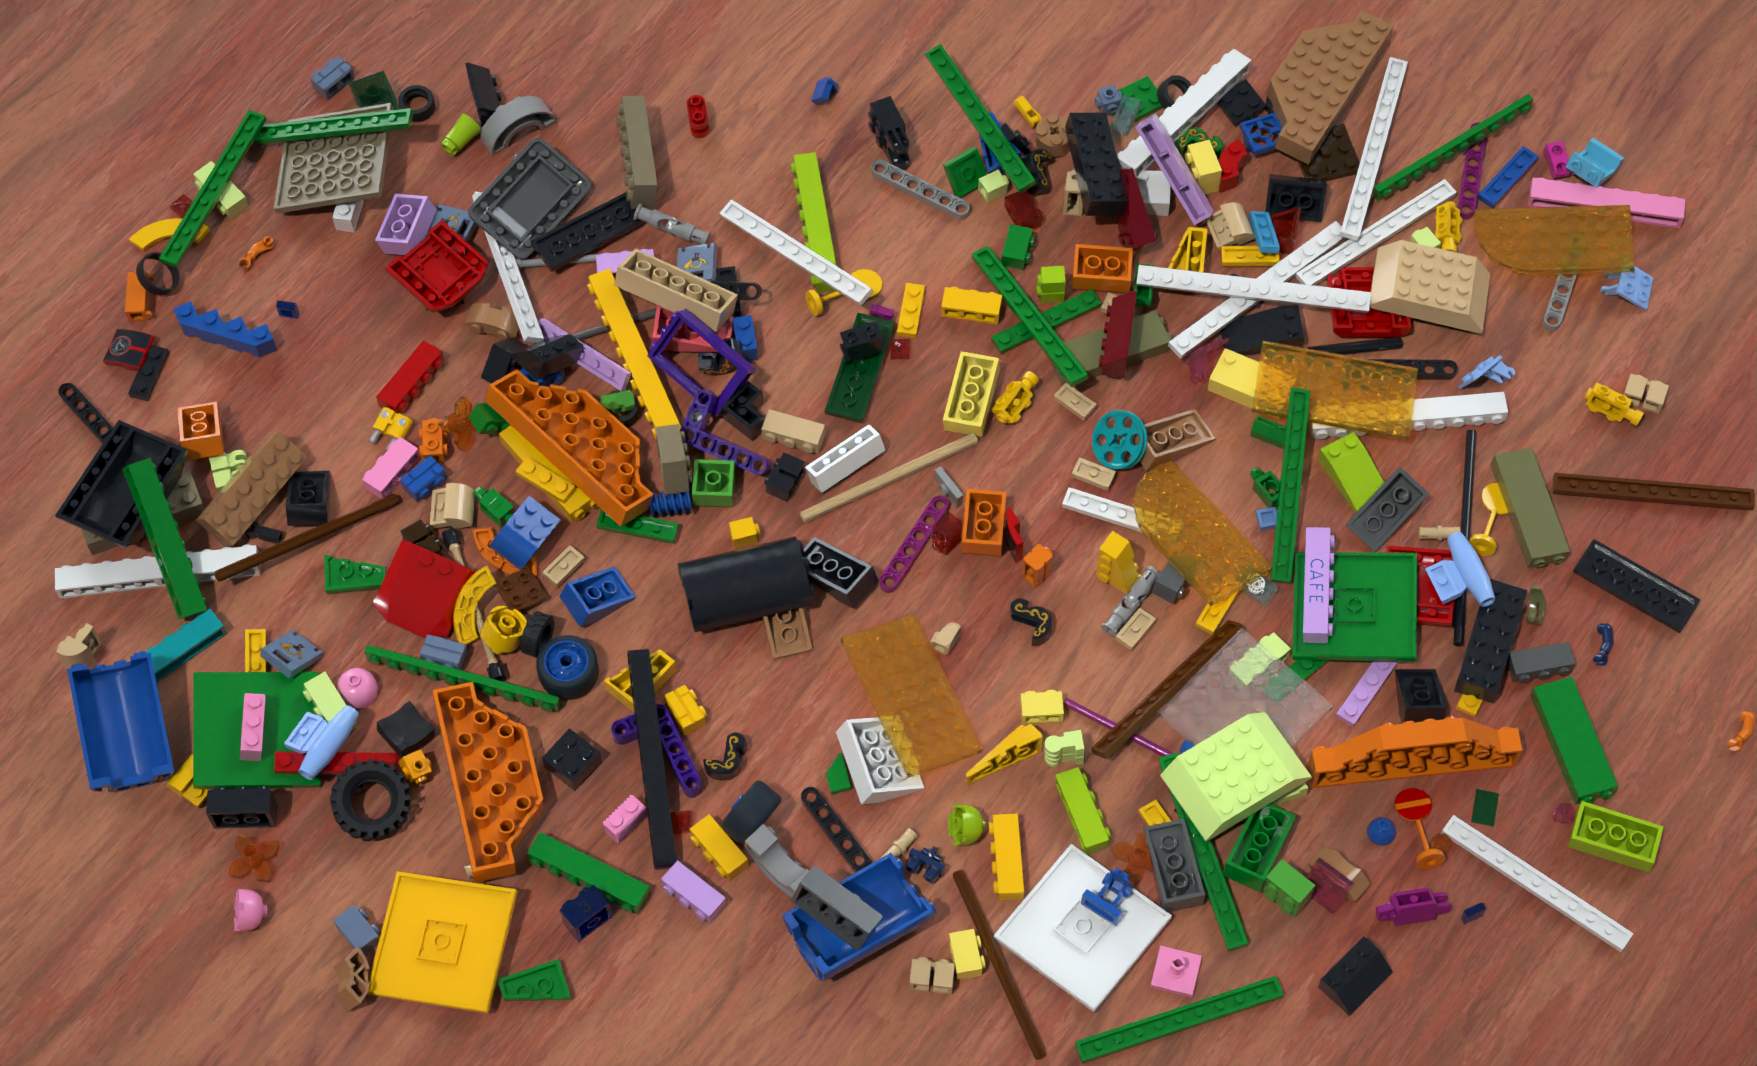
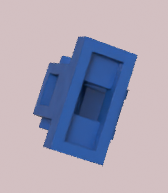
M1116 868L1115 871L1111 869L1110 873L1108 872L1102 881L1104 886L1098 894H1094L1086 889L1082 895L1081 904L1117 926L1122 916V911L1117 907L1124 897L1126 899L1129 898L1134 889L1131 887L1133 883L1129 880L1130 875L1124 873L1119 868ZM1109 890L1118 895L1112 903L1104 899Z

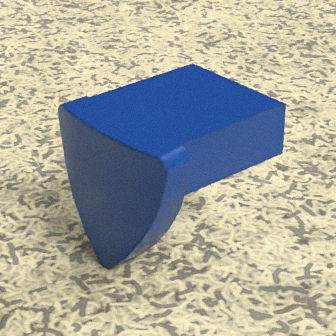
M829 77L817 81L811 101L816 105L827 101L830 92L838 93V84Z

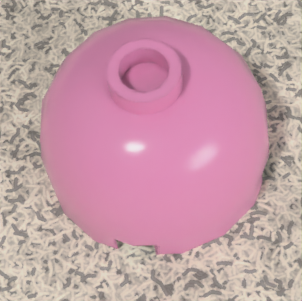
M353 668L344 672L338 679L337 691L346 705L352 708L365 709L376 700L378 685L376 679L369 671L362 668Z
M238 889L236 891L234 930H253L260 925L262 917L267 916V905H263L262 897L255 891Z

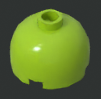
M967 804L953 805L951 808L955 809L948 816L949 837L953 836L955 841L952 844L955 846H966L976 842L985 829V821L976 808Z

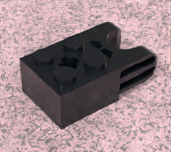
M889 96L870 103V111L868 112L870 122H868L870 131L876 135L875 139L878 147H882L890 164L902 170L908 169L910 158L907 152L910 150V142L905 133V123L894 101Z

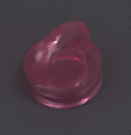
M1560 803L1552 813L1553 821L1561 824H1569L1574 818V809L1570 803Z

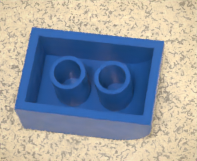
M528 496L500 530L489 547L519 570H522L554 531L560 519L532 497Z

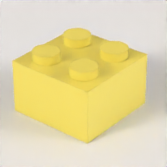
M1210 140L1188 145L1187 153H1185L1186 164L1203 193L1209 194L1219 191L1222 169Z

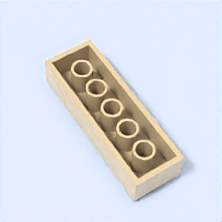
M636 248L617 267L615 286L673 313L687 309L710 330L717 332L734 313L737 294Z

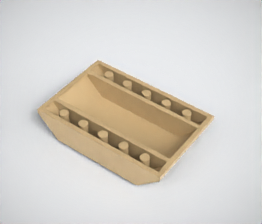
M1399 240L1377 249L1369 308L1482 334L1490 273L1477 257Z

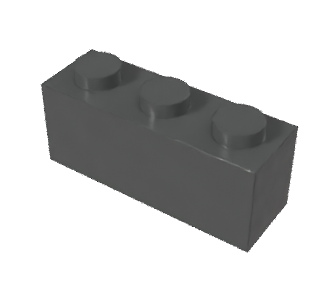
M1569 642L1509 652L1507 666L1513 683H1526L1531 679L1539 678L1544 680L1553 675L1566 676L1573 671L1575 661Z

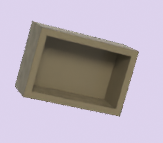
M679 424L655 427L658 458L665 494L689 491V483H692L691 471H689L690 459L687 444L685 443L684 431L680 432Z

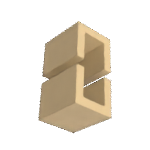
M1630 374L1623 394L1632 400L1630 405L1638 407L1644 390H1646L1647 393L1642 409L1659 414L1669 385L1663 384L1661 381L1651 380L1649 382L1647 378L1641 375Z
M925 957L912 959L910 990L929 992L931 971H935L933 993L952 994L955 963L945 959L934 963Z

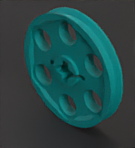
M1114 410L1108 412L1097 422L1092 435V447L1096 458L1101 464L1111 469L1125 470L1131 468L1140 461L1147 446V432L1143 422L1137 415L1128 411ZM1130 417L1132 425L1130 428H1127L1125 421ZM1111 418L1115 419L1113 428H1110L1108 425ZM1138 434L1140 442L1138 445H1134L1133 438ZM1102 435H1105L1106 442L1104 445H1100L1099 438ZM1118 436L1122 437L1120 443H1117V441L1119 440ZM1109 452H1112L1114 459L1109 463L1107 455ZM1126 452H1129L1131 459L1126 463L1124 455Z

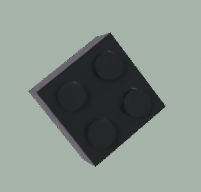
M569 728L542 757V761L548 771L576 791L602 763L601 753Z

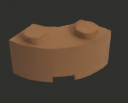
M488 303L472 304L464 323L475 333L492 334L502 340L516 337L519 330L513 311L504 307L501 310L492 308L491 304Z
M1323 847L1308 864L1313 870V876L1336 891V894L1343 900L1349 899L1356 902L1370 885L1362 870L1346 861L1337 850Z
M358 946L346 954L333 967L339 978V988L334 996L348 1012L362 1002L370 985V982H368L369 965L365 955Z

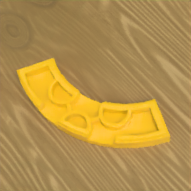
M166 219L147 225L131 236L129 241L145 252L152 245L163 241L165 238L172 237L182 219ZM203 225L194 242L198 244L210 232V228Z
M487 565L479 569L467 580L456 600L453 624L456 639L459 643L468 644L479 638L475 627V609L483 594L496 584Z

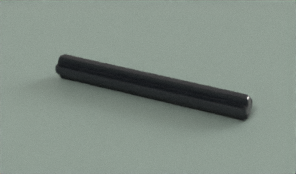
M1401 337L1311 346L1307 347L1306 352L1308 358L1399 349L1402 348Z

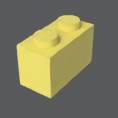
M1047 690L1039 693L1035 691L1021 693L1022 724L1063 722L1062 691Z
M974 929L949 933V944L953 963H955L956 979L982 976V968H985L984 956H980L978 948H981L980 936H975Z

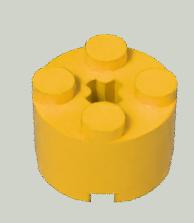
M508 606L493 608L480 632V636L485 644L495 654L516 650L521 642L523 630L527 623L525 617L518 610L507 609Z

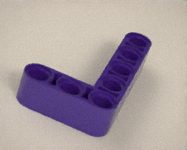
M699 390L694 396L681 431H684L685 443L722 460L734 461L736 466L754 474L764 475L769 473L772 464L768 458L705 431L717 397L711 390ZM704 394L709 396V401L706 404L702 400ZM698 411L702 416L699 422L695 420V414ZM690 430L694 432V438L692 440L688 438V432ZM708 437L712 441V444L709 448H707L705 445V440ZM725 445L729 447V453L726 456L722 452ZM742 453H745L747 457L744 463L740 461ZM760 460L764 463V468L762 471L758 470L757 464Z
M656 704L657 714L664 715L658 719L662 748L683 793L689 798H695L701 793L700 778L667 708L662 704ZM635 714L619 719L612 724L611 730L615 743L624 745L638 739ZM620 730H625V731H626V732H625L624 734H622V735H618V734H617V732L620 731ZM666 731L672 732L669 736L662 735ZM675 748L680 749V751L677 753L670 752L672 749ZM687 766L688 769L682 771L679 770V767ZM689 783L697 784L694 788L687 787Z

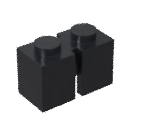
M783 453L781 458L776 459L773 466L775 470L766 476L764 484L766 485V493L788 502L795 490L793 483L797 485L805 472V461Z

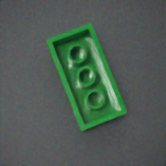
M1268 804L1250 815L1225 863L1222 874L1261 893L1266 876L1271 872L1288 838L1296 815L1272 804Z

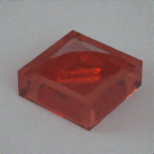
M183 194L170 205V208L183 219L192 201Z
M890 339V359H910V339Z
M691 810L671 812L673 834L690 833V828L693 826V812Z

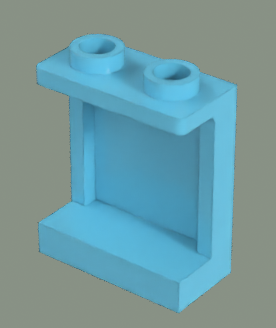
M1592 138L1582 152L1579 154L1574 152L1571 155L1566 168L1597 188L1617 173L1624 157L1595 138Z

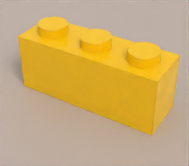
M945 287L941 316L998 324L1002 306V295L994 292L985 293L977 290Z
M710 814L690 828V841L696 848L699 846L704 851L702 854L709 863L713 862L715 864V870L720 877H726L730 882L749 867L747 857Z

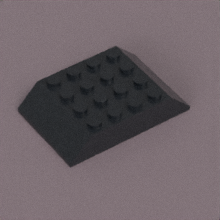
M118 420L55 517L123 548L140 541L146 531L122 469L127 465L151 458V461L157 467V477L164 486V496L167 500L182 477L188 453L187 449Z

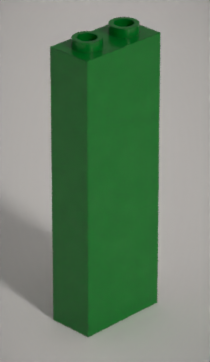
M1569 677L1533 687L1530 694L1575 805L1580 804L1581 801L1592 803L1595 799L1602 798L1605 800L1614 796L1618 788L1617 782L1573 678Z

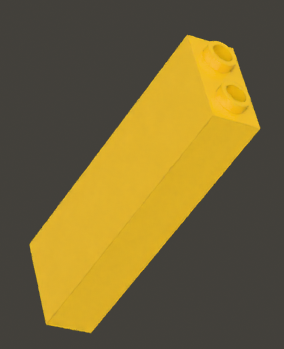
M511 425L499 433L502 445L520 465L526 457H529L575 485ZM576 485V490L564 504L547 494L571 523L582 519L592 508L598 507Z

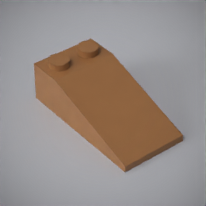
M1196 409L1146 423L1144 426L1147 432V446L1144 455L1140 459V463L1146 472L1160 468L1215 441L1216 438ZM1138 434L1133 438L1134 445H1138L1140 442Z
M803 607L762 617L773 659L813 650Z

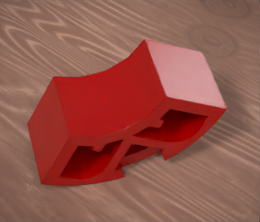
M1240 139L1228 145L1220 156L1219 164L1222 169L1219 186L1220 193L1237 187L1238 171L1246 166L1248 153Z

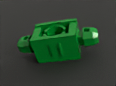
M1253 468L1250 471V476L1254 481L1253 491L1268 508L1276 507L1277 509L1280 481L1270 470L1264 474L1260 468ZM1266 488L1272 489L1274 492H1269Z
M478 487L474 491L480 503V510L499 527L506 524L515 513L514 506L494 488L488 492L483 487Z

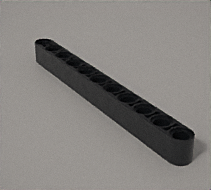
M649 649L627 651L653 863L655 869L671 868L676 863V853Z

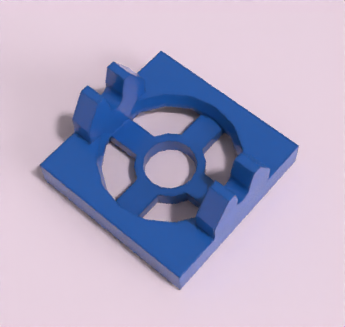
M1275 112L1241 122L1239 126L1243 133L1244 145H1247V151L1251 150L1254 156L1276 149L1277 140L1273 143L1270 137L1274 134L1275 136L1277 135L1278 139L1282 129ZM1264 124H1268V125H1271V126H1273V127L1270 128V127H1268V126H1264ZM1257 125V132L1250 134L1251 129ZM1262 129H1266L1270 132V134L1268 136H1262L1260 135L1259 131ZM1260 138L1265 140L1266 145H1259L1253 140Z

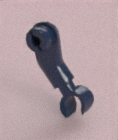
M1601 623L1597 626V632L1602 635L1603 643L1600 647V652L1593 658V662H1597L1596 665L1603 666L1607 664V655L1613 647V629L1607 623Z

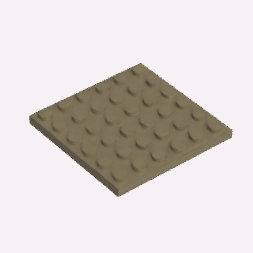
M392 103L291 119L288 122L394 110ZM391 130L284 142L274 211L276 213H284L381 197Z

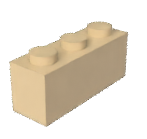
M770 409L761 429L762 438L766 441L781 443L789 448H799L806 453L813 452L818 454L825 437L824 424Z

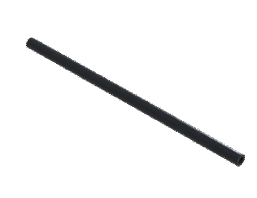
M1467 430L1462 495L1460 532L1468 541L1470 540L1476 448L1475 430ZM1467 589L1460 597L1456 598L1453 645L1457 647L1463 646Z

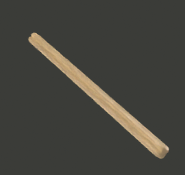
M971 433L803 510L800 512V517L803 522H808L977 444V436Z

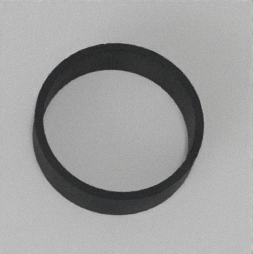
M159 252L149 253L140 260L136 267V275L140 284L148 292L155 295H165L179 283V269L164 264L172 275V286L170 288H160L148 280L143 268L144 261L147 259L160 261L159 257L162 253Z

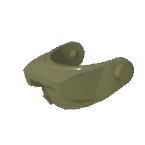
M1533 585L1530 589L1529 611L1526 623L1543 626L1546 601L1538 585ZM1538 606H1539V607H1540V613H1539V617L1537 618V616H1538Z

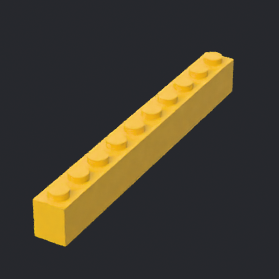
M610 268L588 276L590 284H587L589 293L590 295H595V306L598 311L601 310L603 316H601L602 322L605 327L608 326L610 329L608 334L611 342H616L617 348L615 350L618 358H623L624 360L623 368L631 372L632 380H629L633 391L637 390L639 394L637 400L640 407H645L646 412L644 415L647 423H652L654 427L651 431L655 440V427L679 424L681 431V425L651 359L647 357L648 352L619 288L614 285L615 279Z

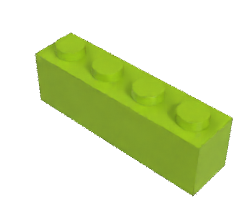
M1079 767L1056 774L1055 785L1082 850L1088 855L1108 848L1111 835L1107 827L1104 828L1102 824L1103 815L1100 809H1096L1094 805L1096 800L1093 792L1089 791L1086 786L1088 780L1085 773H1081Z

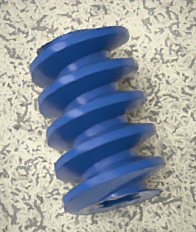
M661 491L660 497H658L656 492H653L654 495L651 501L652 517L655 516L656 511L660 517H662L664 511L670 516L672 510L675 515H678L680 509L683 514H686L689 508L692 513L689 491L684 492V495L681 492L676 493V496L674 494L666 496L664 491Z

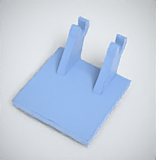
M1625 260L1622 261L1621 268L1604 271L1603 277L1608 275L1609 280L1619 278L1620 280L1618 284L1602 286L1600 293L1605 291L1607 296L1618 294L1641 309H1648L1653 282L1652 276Z
M1501 355L1496 358L1491 356L1477 365L1475 370L1466 374L1461 379L1463 382L1457 387L1462 389L1481 375L1502 384L1503 381L1500 376L1506 381L1511 379L1508 372L1514 376L1515 370L1507 367L1500 361L1502 359Z

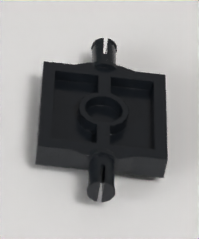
M1246 79L1236 84L1217 102V105L1234 127L1240 125L1241 122L1256 118L1259 113L1267 108V105Z

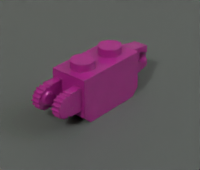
M1429 888L1394 893L1390 896V902L1376 907L1375 915L1378 921L1391 920L1395 926L1435 920L1436 915L1450 912L1452 906L1450 903L1445 902L1448 899L1445 893H1432Z

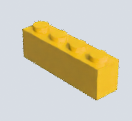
M1018 813L993 815L992 822H989V835H993L994 842H990V852L995 854V861H992V874H996L997 881H993L994 894H998V901L1024 900Z

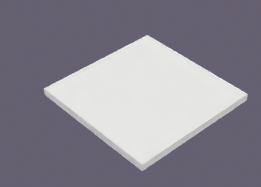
M1071 844L993 937L994 940L1095 1013L1172 919V915L1136 889H1133L1128 899L1124 897L1117 907L1122 911L1121 921L1117 926L1083 906L1081 899L1086 889L1094 894H1098L1104 886L1102 881L1108 872L1110 873V871ZM1109 890L1104 899L1112 903L1118 895Z

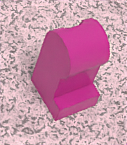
M1563 141L1547 143L1543 150V155L1547 159L1551 177L1556 179L1569 176L1570 170L1566 168L1568 157Z

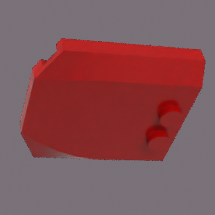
M441 220L428 231V236L402 258L398 256L385 267V270L433 313L453 307L482 282L488 267V261Z
M1345 267L1340 269V272L1332 276L1328 274L1327 287L1371 292L1374 267ZM1330 308L1333 333L1340 337H1401L1411 332V320L1407 316L1369 308L1368 313Z
M402 540L372 605L380 612L386 622L422 638H426L428 634L446 638L453 625L454 608L458 595L464 584L475 572L421 546Z
M1388 545L1385 553H1417L1416 624L1452 627L1455 599L1442 604L1425 569L1442 560L1453 561L1451 551Z

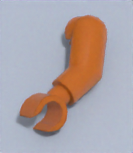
M266 236L263 240L253 244L247 252L246 258L239 260V266L247 264L244 270L249 271L250 262L254 261L258 254L273 247V238Z
M1743 711L1740 718L1744 722L1743 727L1735 739L1733 738L1728 741L1727 746L1731 747L1729 750L1740 751L1742 743L1752 736L1756 716L1753 712Z

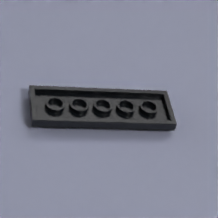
M625 192L531 240V246L552 272L647 222L633 219L636 209H631L630 201H627Z
M1593 539L1573 570V573L1678 633L1682 631L1701 600Z

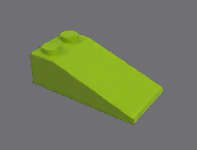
M1354 432L1320 449L1319 463L1356 513L1384 482L1367 450Z

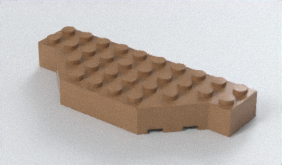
M1360 10L1353 22L1303 30L1271 78L1267 91V96L1272 102L1273 111L1282 129L1277 139L1276 149L1309 165L1386 46L1394 25Z

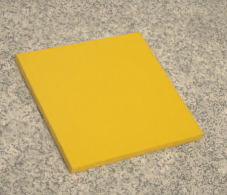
M397 871L369 978L370 985L367 995L488 1014L518 891L512 888Z

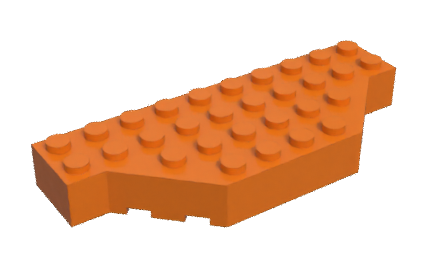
M518 369L489 385L485 402L620 527L649 509L654 494L640 482V439L586 390H566L564 386L551 384L550 387L540 386L538 382L530 381Z
M473 682L432 690L474 883L516 874L513 852L544 811L542 791L526 726L513 722L508 716L495 709L492 710L486 707L483 702L477 700Z
M1450 716L1444 718V720L1406 721L1396 725L1386 723L1334 747H1316L1311 751L1307 766L1309 774L1312 776L1310 779L1311 788L1516 767L1523 750L1518 728L1506 726L1496 730L1465 718Z

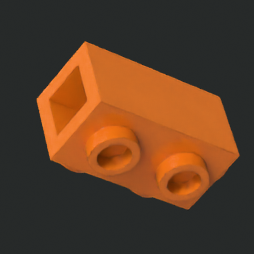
M431 418L422 420V428H419V438L423 440V445H419L420 457H423L425 460L427 457L432 456L437 463H445V455H448V444H445V438H448L447 426L443 425L442 419Z

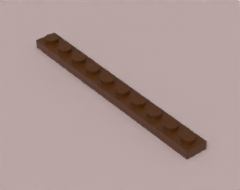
M1554 473L1553 494L1753 510L1755 507L1754 489L1566 473Z
M1231 620L1223 624L1091 748L1093 754L1105 759L1112 756L1121 745L1126 743L1136 731L1140 730L1150 718L1154 717L1164 705L1169 703L1178 692L1183 690L1184 686L1208 666L1217 655L1222 653L1232 641L1238 638L1244 631L1242 624Z

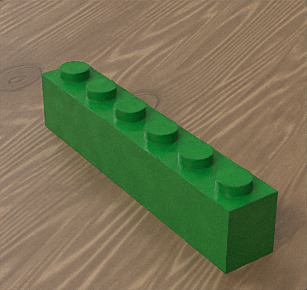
M539 832L527 852L530 863L535 867L541 868L542 866L548 869V872L553 876L559 877L560 875L566 878L568 883L574 886L580 885L592 895L598 894L610 904L616 903L628 913L634 912L639 914L651 894L648 885Z

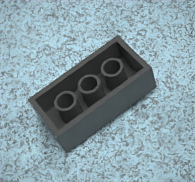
M815 865L801 880L791 900L792 903L856 951L863 948L873 936L883 917L863 902L858 895L851 893Z

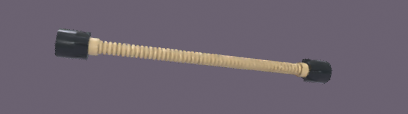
M450 528L442 533L446 548L450 549L453 553L456 563L465 566L460 553L459 545L461 540L457 529ZM477 604L475 622L480 635L484 621ZM480 636L489 660L487 668L489 678L502 682L505 681L507 677L502 663H498L494 652H492L491 648L485 644Z

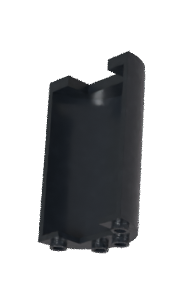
M796 536L677 563L694 633L813 605L812 596H815L813 584L809 585L806 573L809 565L807 557H802L804 553L802 541L800 542Z

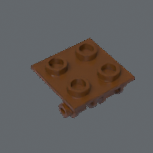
M529 567L497 580L494 585L509 610L513 611V609H516L522 615L525 608L548 598Z

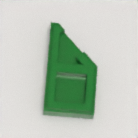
M842 753L837 755L826 772L831 795L851 790Z

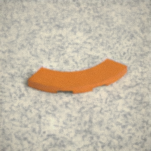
M492 527L472 529L478 551L492 567L507 575L519 571L516 566L489 547L495 538ZM532 557L524 568L529 567L534 577L538 578L536 558Z

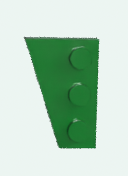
M324 554L326 594L380 589L386 576L385 566L365 562L356 563L349 561V559H336Z
M559 959L497 979L504 1001L571 1000Z

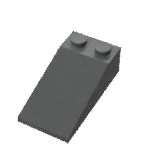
M1397 467L1345 525L1375 552L1429 493L1401 467Z
M1181 819L1143 827L1161 908L1166 912L1204 905L1205 892L1185 820Z

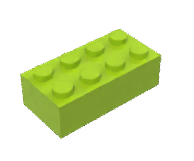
M1581 801L1575 815L1567 847L1649 873L1655 862L1664 826Z

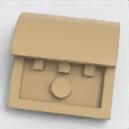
M1240 203L1223 204L1220 206L1221 210L1212 213L1210 217L1206 218L1219 251H1221V246H1231L1236 243L1240 246L1255 239L1253 229Z
M447 483L446 488L433 490L430 526L433 529L452 526L455 529L472 526L475 490L460 483Z
M86 623L83 628L79 629L75 639L67 636L64 641H61L56 653L65 669H69L75 664H84V666L88 665L90 670L97 664L93 656L102 645V642L94 627Z

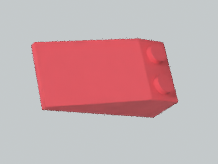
M661 306L656 307L650 346L656 340H659L661 337L660 332L671 323L670 318L674 314L672 311ZM730 316L717 332L712 330L722 340L731 338L733 316ZM686 323L681 325L664 350L674 352H718Z

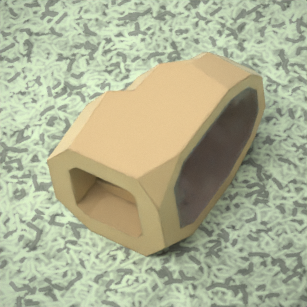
M951 622L945 627L938 629L930 641V647L941 654H949L958 639L961 626Z

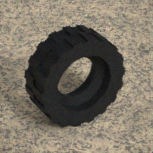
M539 611L534 612L530 616L521 637L520 650L522 653L537 658L541 648L552 638L555 625L553 616Z

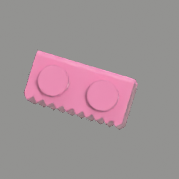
M630 795V798H627L624 804L618 806V809H615V812H612V815H609V818L603 821L605 833L619 844L647 816L646 807L637 798Z

